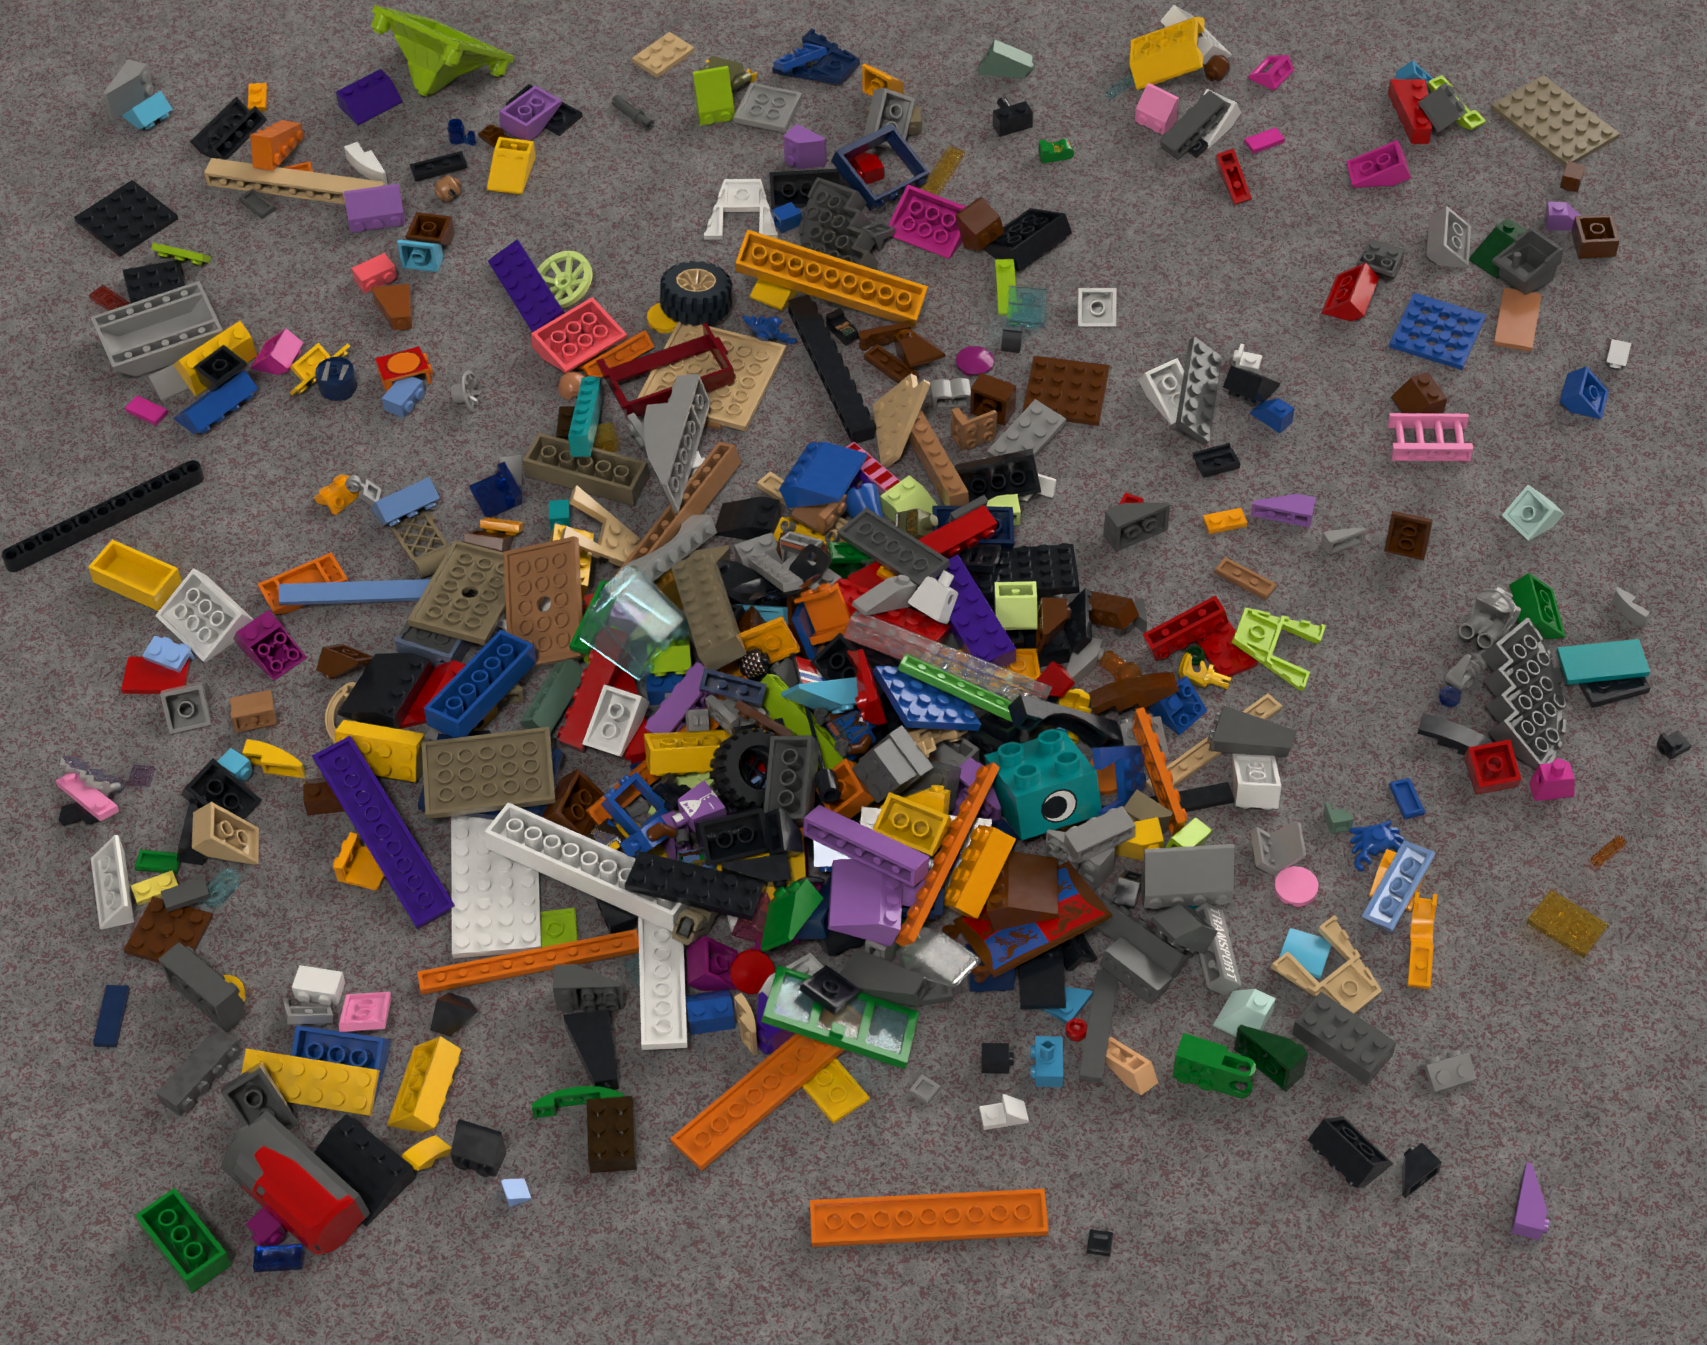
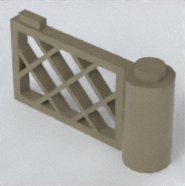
M426 510L412 518L403 519L400 523L390 527V530L409 557L421 579L436 572L451 547L434 524L436 519L431 512L427 513ZM425 518L426 520L424 525L415 524L419 519ZM401 527L408 528L406 533L398 532L396 529ZM412 529L421 530L419 535L411 534ZM429 531L434 533L432 537L424 536L425 532ZM407 539L416 540L414 545L406 544ZM420 541L429 542L427 547L419 546ZM434 543L443 545L439 548H432ZM415 551L424 552L422 555L414 557Z

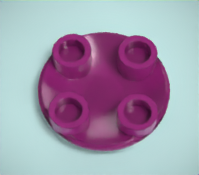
M969 346L959 351L956 356V364L963 371L964 375H978L992 370L994 357L984 347Z

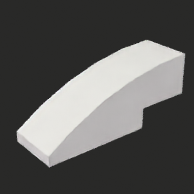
M358 142L344 146L347 160L359 173L370 180L385 182V185H388L386 173L371 150L364 152Z

